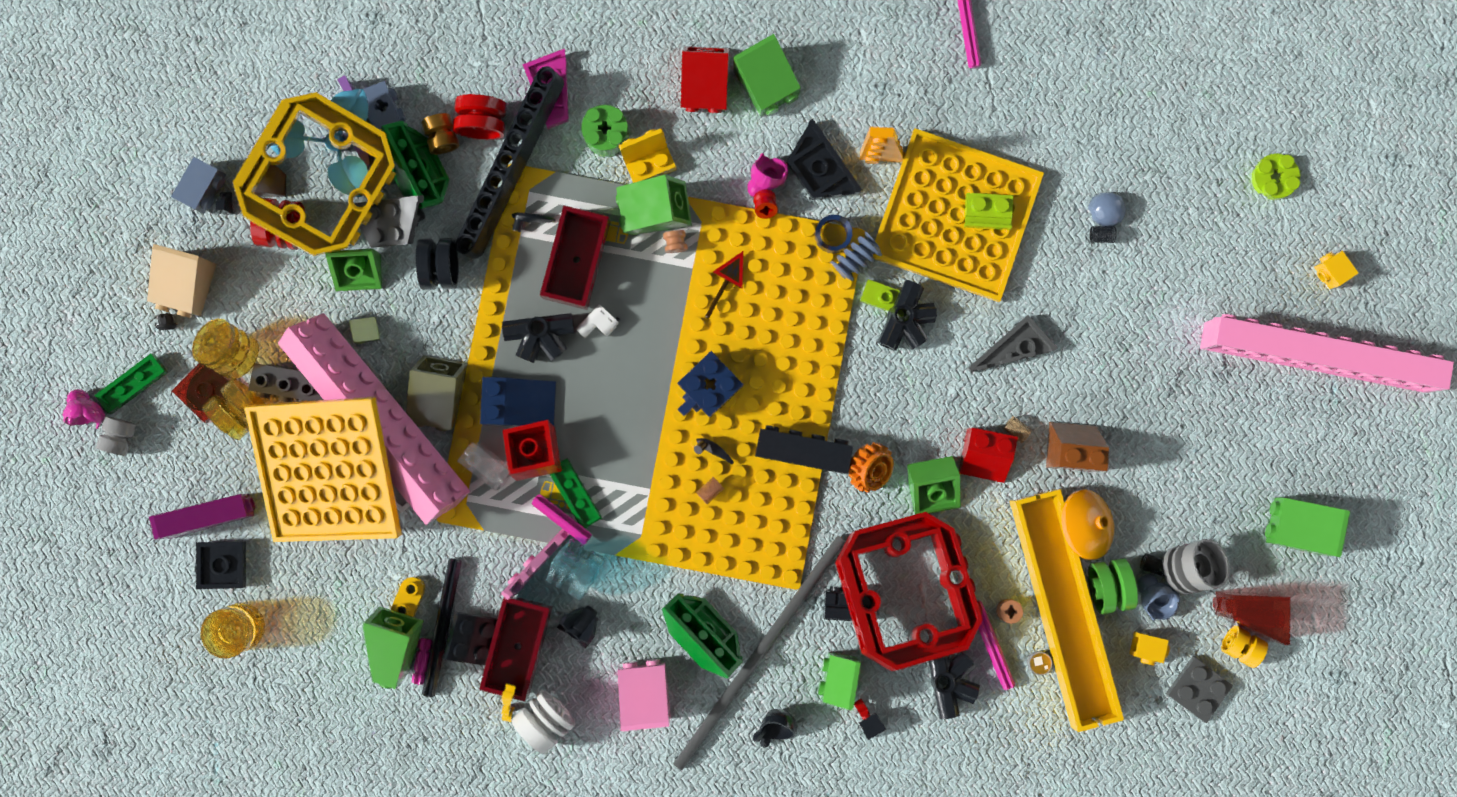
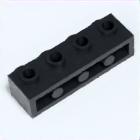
M766 425L765 429H760L755 457L841 474H848L853 446H849L847 440L835 438L834 442L825 441V436L812 434L811 438L802 436L803 432L789 430L787 434L779 432V427Z

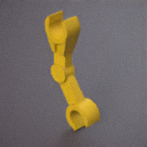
M506 684L505 691L502 694L503 708L501 715L502 720L511 722L513 711H515V707L510 704L513 700L516 686Z

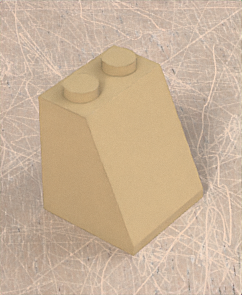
M153 244L147 301L156 304L155 309L169 312L171 308L178 310L177 315L191 318L193 314L201 317L217 264L193 254Z

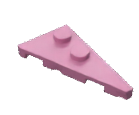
M561 529L536 557L531 555L523 564L525 568L520 574L516 572L508 581L509 585L501 594L507 600L518 594L570 534Z

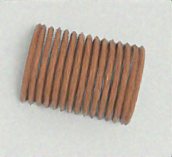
M712 477L696 493L706 504H709L724 488Z

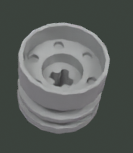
M1202 539L1190 544L1174 546L1168 549L1163 561L1164 575L1168 584L1180 594L1188 595L1201 592L1202 590L1217 589L1225 585L1229 578L1230 568L1226 553L1218 543L1211 539Z

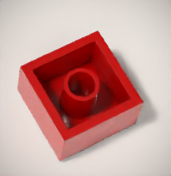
M549 420L503 430L508 472L516 481L562 471L555 427Z

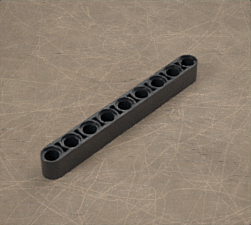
M549 66L540 68L536 73L456 240L455 246L457 251L469 258L477 259L484 253L563 89L564 79Z

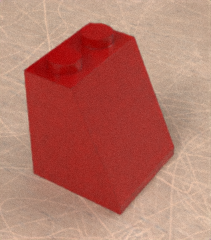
M684 46L682 50L680 108H685L687 112H699V108L708 109L710 113H722V109L726 110L729 48Z

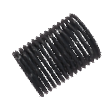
M1092 226L1090 228L1089 238L1091 243H1115L1117 237L1115 226Z
M1145 553L1141 559L1140 568L1160 576H1165L1163 574L1164 559Z

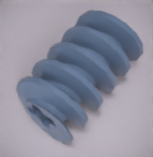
M866 231L867 239L861 236L858 237L860 245L854 242L851 243L853 251L847 248L844 249L846 257L837 255L838 264L834 261L830 262L844 279L847 278L853 281L852 272L860 275L859 266L867 269L866 260L874 263V253L880 257L882 256L880 247Z

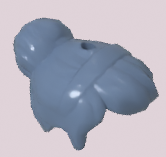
M1152 575L1141 576L1138 580L1137 588L1141 593L1142 607L1153 621L1156 619H1170L1178 610L1181 598L1171 586L1158 582Z

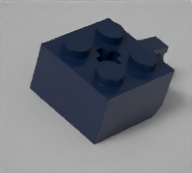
M710 351L677 383L686 393L682 397L685 402L677 410L685 417L692 409L696 412L701 409L711 418L744 384ZM709 380L711 382L715 380L716 389L709 388L706 390L705 381Z

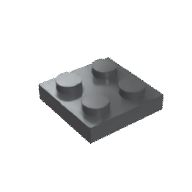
M1192 656L1168 689L1166 695L1207 724L1233 685Z

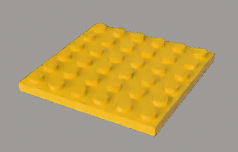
M914 128L875 242L880 247L882 256L880 257L874 253V259L1000 302L1044 172ZM966 194L1013 195L1012 229L964 228Z
M376 397L257 404L244 407L273 542L398 538L402 535Z

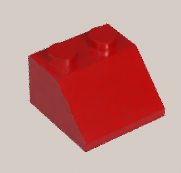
M973 427L967 428L959 474L1004 483L1014 460L1018 437Z

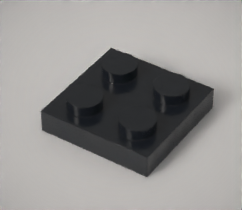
M246 541L196 542V589L246 588Z
M454 612L442 658L448 661L485 665L497 618Z

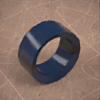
M840 215L824 217L818 223L815 230L817 245L827 253L843 251L849 245L852 238L850 222ZM830 222L841 224L846 231L845 242L839 246L825 244L820 236L821 228Z

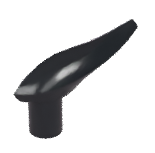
M521 212L511 214L512 218H515L512 230L518 232L522 231L524 221L529 223H550L556 221L555 218L539 214Z
M705 438L696 439L698 444L694 447L695 453L701 454L706 450L733 465L734 461L718 444Z

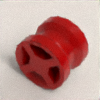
M760 190L755 193L753 197L755 214L762 219L775 216L778 211L775 193L771 190Z

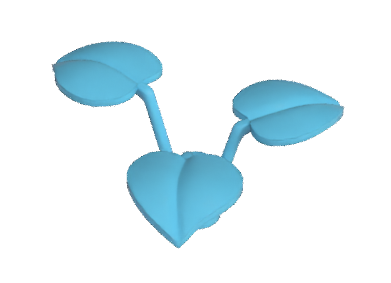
M363 89L343 91L331 99L332 102L364 121L367 120L368 100ZM297 120L283 142L286 148V158H295L304 151L305 143L303 140L325 143L328 149L337 151V159L339 161L331 164L328 168V178L331 184L347 195L352 190L359 188L368 173L365 162L357 156H347L342 159L343 149H337L331 144L329 133L325 138L304 136L305 126ZM343 131L335 133L334 137L337 141L343 142L346 140L342 135ZM270 146L275 153L280 154L281 150L279 147Z

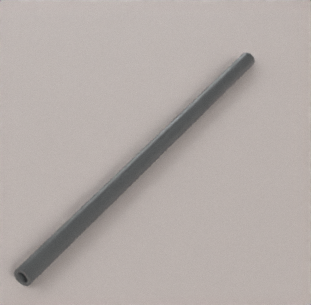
M836 536L673 764L678 769L683 770L842 550L846 541L840 536Z

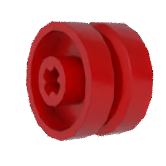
M481 94L457 96L455 98V112L459 116L454 118L453 131L460 136L472 139L496 140L505 136V123L500 119L506 116V102L493 96Z

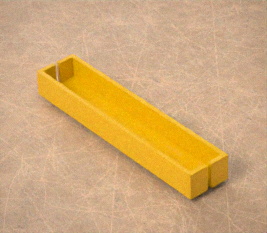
M1052 489L1034 494V496L1010 500V506L1071 728L1077 732H1082L1099 727L1098 723L1105 726L1123 721L1124 717L1079 556L1070 548L1063 532L1062 511L1065 503L1061 489Z

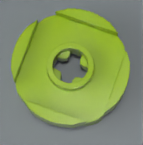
M1274 153L1259 160L1252 171L1251 181L1254 189L1259 194L1262 193L1270 200H1280L1291 195L1300 186V171L1291 155ZM1274 171L1280 174L1279 182L1271 178Z

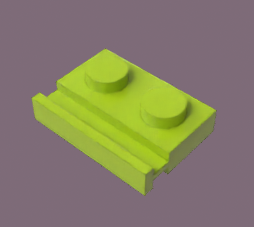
M967 193L965 197L964 228L1011 230L1013 195Z

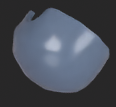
M1112 192L1098 193L1092 197L1088 205L1092 220L1100 226L1113 227L1119 224L1126 214L1123 199L1118 194Z

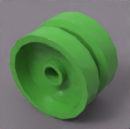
M1125 558L1111 560L1109 565L1105 562L1090 563L1088 567V583L1093 603L1099 614L1114 613L1117 607L1121 611L1133 610L1137 607L1138 593L1132 568Z

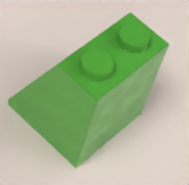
M774 34L734 56L733 72L760 117L765 114L770 116L779 110L778 107L782 104H791L799 98L798 95H800L801 87Z
M661 175L616 187V203L621 216L619 223L623 233L638 235L692 226L685 181L668 175Z
M1288 498L1274 499L1270 506V523L1265 529L1266 543L1316 555L1341 558L1350 511Z
M379 606L364 621L362 627L372 682L386 689H396L410 672L424 620Z

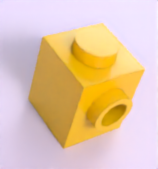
M1343 250L1337 253L1332 251L1326 253L1319 258L1321 262L1314 266L1318 278L1329 289L1341 286L1358 274V271Z
M1134 631L1129 654L1141 658V663L1155 666V662L1164 663L1170 651L1169 640Z

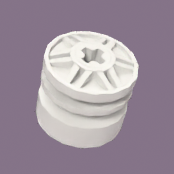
M541 689L536 695L537 699L533 698L529 702L533 711L524 707L511 721L516 731L532 748L546 755L558 743L554 733L564 737L567 734L566 729L571 730L576 724L566 707L557 698Z

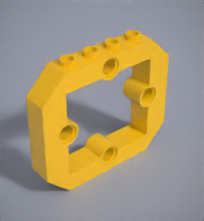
M314 92L281 100L235 177L233 185L244 218L315 257L347 249L350 244L353 246L356 244L361 233L357 232L361 224L367 225L373 214L369 212L372 205L376 204L378 206L385 194L381 192L385 183L387 185L391 184L396 173L393 172L395 165L385 132L319 93ZM300 114L329 130V141L335 148L346 149L353 144L376 158L360 187L352 190L349 194V205L330 237L305 223L306 215L300 206L289 204L281 210L253 194L270 164L278 165L285 160L287 154L283 142ZM337 131H345L348 138L340 142L335 139L334 135ZM270 146H277L281 152L276 157H270L267 155V149ZM362 195L367 199V204L363 207H358L353 202L354 198ZM289 212H298L300 220L297 223H289L286 219Z

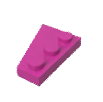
M565 48L522 64L530 86L538 70L544 66L551 67L562 76L564 86L546 122L547 129L569 122Z

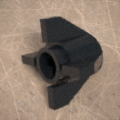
M588 605L585 607L580 606L564 615L557 628L577 640L586 649L595 637L596 626L599 620L596 616L598 613Z

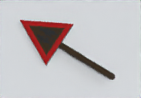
M744 251L713 271V273L725 280L705 315L707 319L710 318L729 282L742 289Z

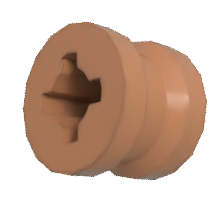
M684 230L663 233V238L667 244L665 246V253H679L688 250L687 244L684 242L686 237Z
M1003 599L998 603L996 613L1002 621L1014 624L1022 618L1023 609L1018 602L1012 599Z

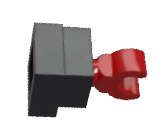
M862 699L854 702L857 711L863 719L858 723L868 740L886 730L876 712L871 715Z

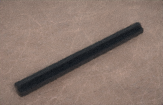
M450 558L447 564L422 689V695L425 697H434L436 694L462 563L461 560Z

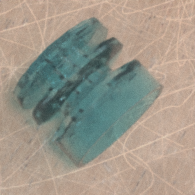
M571 538L560 548L553 559L546 582L552 584L556 577L559 576L556 588H561L568 581L570 585L567 594L581 601L595 580L606 558L593 550L586 558H583L581 555L584 545L581 544L573 552L576 541Z

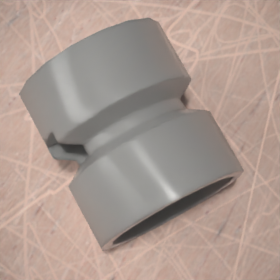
M105 416L102 430L105 433L99 436L95 448L108 453L127 456L131 444L128 438L133 437L137 424Z

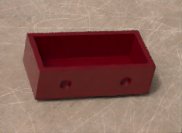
M563 205L540 296L543 299L588 310L611 223L608 216ZM575 257L580 258V261L578 263H574L573 260Z
M516 596L509 600L503 597L479 690L502 696L506 684L516 686L513 699L525 702L529 698L553 606ZM520 643L521 649H516L515 644Z

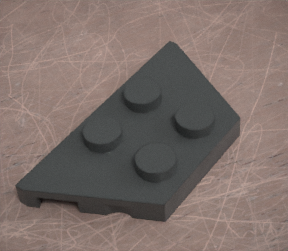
M424 196L381 200L378 206L373 204L369 211L373 213L366 226L364 224L360 226L370 247L413 244L416 234L415 228L420 217L416 214L419 203H423ZM359 202L354 204L358 207H363L367 204V202Z

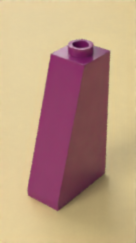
M237 494L149 516L154 540L176 538L255 516V503L249 494Z

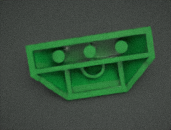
M403 120L382 125L381 131L386 134L395 165L393 172L396 173L394 179L403 197L423 195V203H419L418 206L420 209L441 204L444 201L450 179L438 155L430 153L427 144L428 138L409 127Z
M677 593L662 608L669 634L701 668L727 679L743 663L737 632L705 598Z

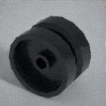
M441 238L437 245L433 239L418 240L416 246V272L418 283L422 290H435L438 283L442 289L457 288L459 261L453 238Z

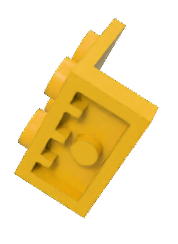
M662 128L649 130L643 136L636 139H627L623 144L619 145L633 183L666 175L677 170L667 147Z

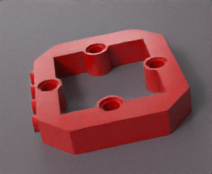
M927 512L852 532L835 561L861 653L890 671L900 670L968 650L983 620L981 616L983 609L980 602L976 600L974 593L976 591L975 583L969 577L967 571L969 565L967 558L962 555L960 548L962 542L959 534L955 532L953 527ZM931 536L941 569L940 583L948 592L958 627L938 632L934 625H918L912 629L909 641L885 647L875 614L880 608L881 599L875 591L868 590L858 556L883 549L888 556L893 558L899 557L910 550L911 541ZM894 539L900 541V550H896L893 547L892 542ZM952 572L958 577L956 584L950 579ZM864 596L868 597L871 601L869 609L862 605V598ZM922 630H925L929 635L926 643L920 638Z

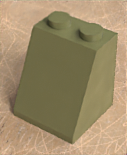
M423 355L410 369L406 413L417 427L430 426L435 427L439 431L452 430L457 420L468 363Z

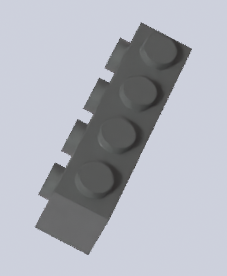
M258 363L253 364L248 390L256 392V397L270 399L271 395L279 396L278 401L293 402V399L302 400V402L323 400L301 371Z

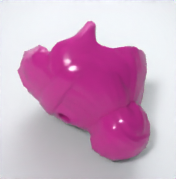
M761 153L751 168V180L748 182V193L750 196L754 197L755 193L760 190H773L784 184L788 176V164L778 158L769 159L767 156H764V153Z
M82 389L72 390L67 395V404L63 411V421L70 426L94 422L96 423V429H99L105 419L102 407L90 400L88 393Z

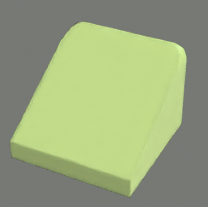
M376 317L349 320L354 343L361 344L380 340Z

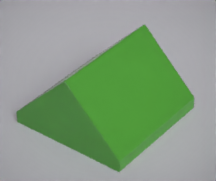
M373 248L339 250L325 254L335 291L382 289L381 254Z

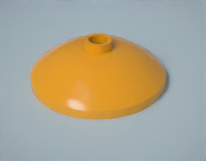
M1084 489L1073 492L1067 498L1062 511V527L1066 541L1070 548L1081 558L1086 560L1099 559L1109 551L1114 539L1115 527L1111 510L1103 498L1094 491Z

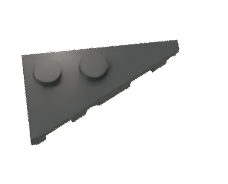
M1027 315L972 363L967 370L972 373L1055 351L1057 346Z

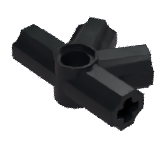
M910 280L904 281L894 306L887 313L888 319L877 341L881 346L897 351L903 338L910 350H913L928 339L919 324L935 323L937 308L934 303L918 304L924 290L920 284ZM899 310L904 312V319L902 321L897 318Z
M572 313L502 321L504 341L521 340L515 356L535 363L540 348H542L552 361L567 350V347L557 335L574 333ZM535 321H542L544 324V330L540 334H536L532 329Z
M964 651L960 652L951 661L949 660V655L928 661L931 673L930 683L934 689L940 720L960 716L957 698L974 704L978 697L980 685L963 679L976 668L974 662ZM941 676H946L948 679V684L944 688L938 686V679Z

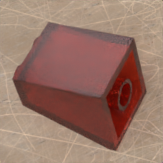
M1216 591V597L1213 598L1215 615L1265 640L1290 645L1291 597L1272 593Z

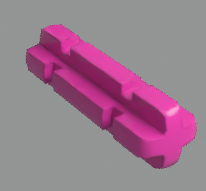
M420 638L418 640L417 648L419 650L416 652L415 673L412 676V683L424 684L430 654L429 650L432 644V640L429 638Z

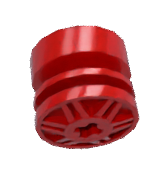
M260 197L281 210L289 204H295L300 206L305 212L304 206L300 201L290 202L289 200H283L279 203L277 199ZM291 211L287 214L286 219L289 223H297L300 220V214L296 211ZM250 221L251 238L256 246L274 247L277 244L281 249L287 247L291 250L299 249Z

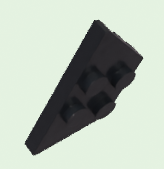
M811 119L787 160L788 166L812 200L860 194L862 192L861 187L814 119Z

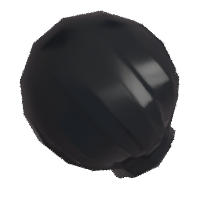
M771 709L762 720L760 729L754 734L753 741L760 742L761 747L766 748L769 747L771 739L786 740L794 738L797 732L795 718L786 710Z

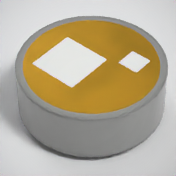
M1035 651L1029 655L1027 665L1031 672L1042 676L1050 672L1052 660L1048 654L1042 651Z

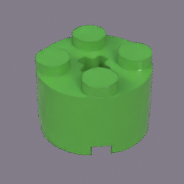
M599 105L590 108L586 112L581 129L587 146L595 154L602 157L617 155L620 152L619 145L629 139V128L622 111L610 105ZM605 128H609V130H607V134L602 133V131H604Z

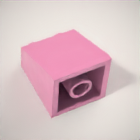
M660 659L646 660V664L637 665L636 661L624 662L623 667L618 668L621 731L669 727L671 714L666 662L660 663Z

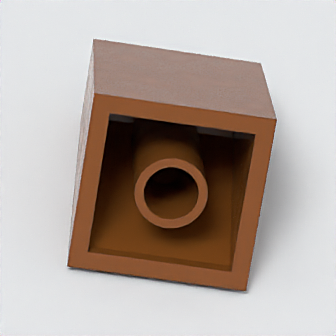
M1049 422L1046 468L1086 472L1108 470L1109 446L1096 426Z

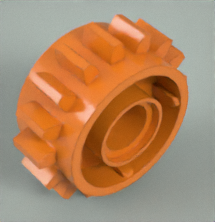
M876 442L859 448L851 458L849 477L852 480L850 483L858 490L867 493L882 488L888 482L893 472L894 461L891 457L892 452L886 446Z

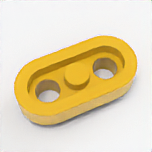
M418 577L405 579L398 590L391 610L399 612V608L402 606L406 609L405 615L414 617L425 593L424 582ZM409 585L415 587L414 593L408 591Z

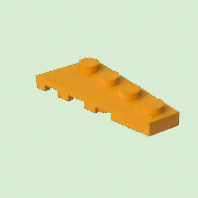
M870 127L860 150V160H865V163L877 164L879 161L902 162L905 155L895 129L886 127Z

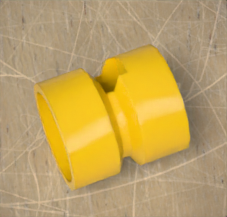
M1235 625L1225 635L1221 644V650L1235 659L1238 658L1243 664L1256 668L1267 654L1268 643L1255 635L1251 636L1250 632Z

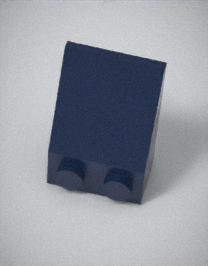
M482 377L480 424L522 426L549 420L554 426L556 381Z

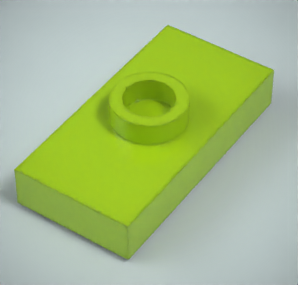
M868 279L860 302L888 312L894 306L900 290ZM899 310L897 315L903 317L904 312Z

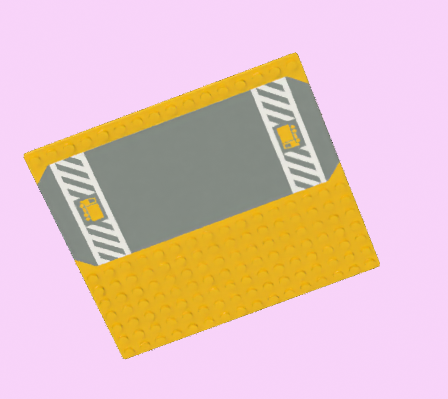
M525 166L494 231L447 462L470 492L457 506L436 518L437 521L549 543L562 528L532 505L533 499L538 494H541L577 522L550 474L516 481L509 475L503 430L518 426L480 424L482 377L556 381L554 427L560 462L566 458L569 459L603 517L585 528L592 534L590 540L585 545L569 535L561 544L562 546L798 590L801 586L822 470L755 457L760 429H765L766 425L779 427V432L788 434L789 430L803 432V437L811 438L812 434L825 436V441L828 439L858 274L852 272L853 281L847 278L844 279L830 263L831 261L839 263L837 255L846 257L844 250L839 253H827L817 245L815 230L820 221L776 213L772 218L762 219L755 214V209L694 197H688L692 226L638 235L623 233L619 223L621 216L616 203V187L623 186L624 184ZM563 205L608 216L611 222L588 310L545 300L540 296ZM516 212L539 214L555 218L556 221L550 223H529L524 221L522 231L518 232L512 230L515 218H512L511 214ZM827 223L821 228L820 236L825 244L839 246L846 240V231L842 225ZM852 227V238L846 247L848 250L853 251L851 247L852 242L860 245L858 237L865 238V231L863 229ZM684 230L686 233L684 242L687 244L688 250L679 253H665V246L667 244L663 238V233ZM744 251L742 289L729 282L710 318L707 319L705 315L725 280L713 273V271ZM575 257L573 260L574 263H578L580 261V258ZM599 304L615 319L617 317L620 319L619 324L616 326L617 328L608 337L597 327L586 338L576 330L577 326ZM572 313L574 333L557 335L567 347V350L552 361L542 348H540L535 363L515 356L521 340L504 341L502 321ZM535 321L532 325V329L536 334H540L544 330L542 321ZM712 351L744 385L711 418L701 409L698 412L692 409L684 417L677 409L685 402L682 397L686 393L677 383ZM709 380L705 381L706 390L709 388L716 389L715 380L711 382ZM705 438L718 444L734 461L733 465L706 450L701 454L695 453L694 447L698 444L696 439ZM714 477L724 489L709 504H706L696 492Z

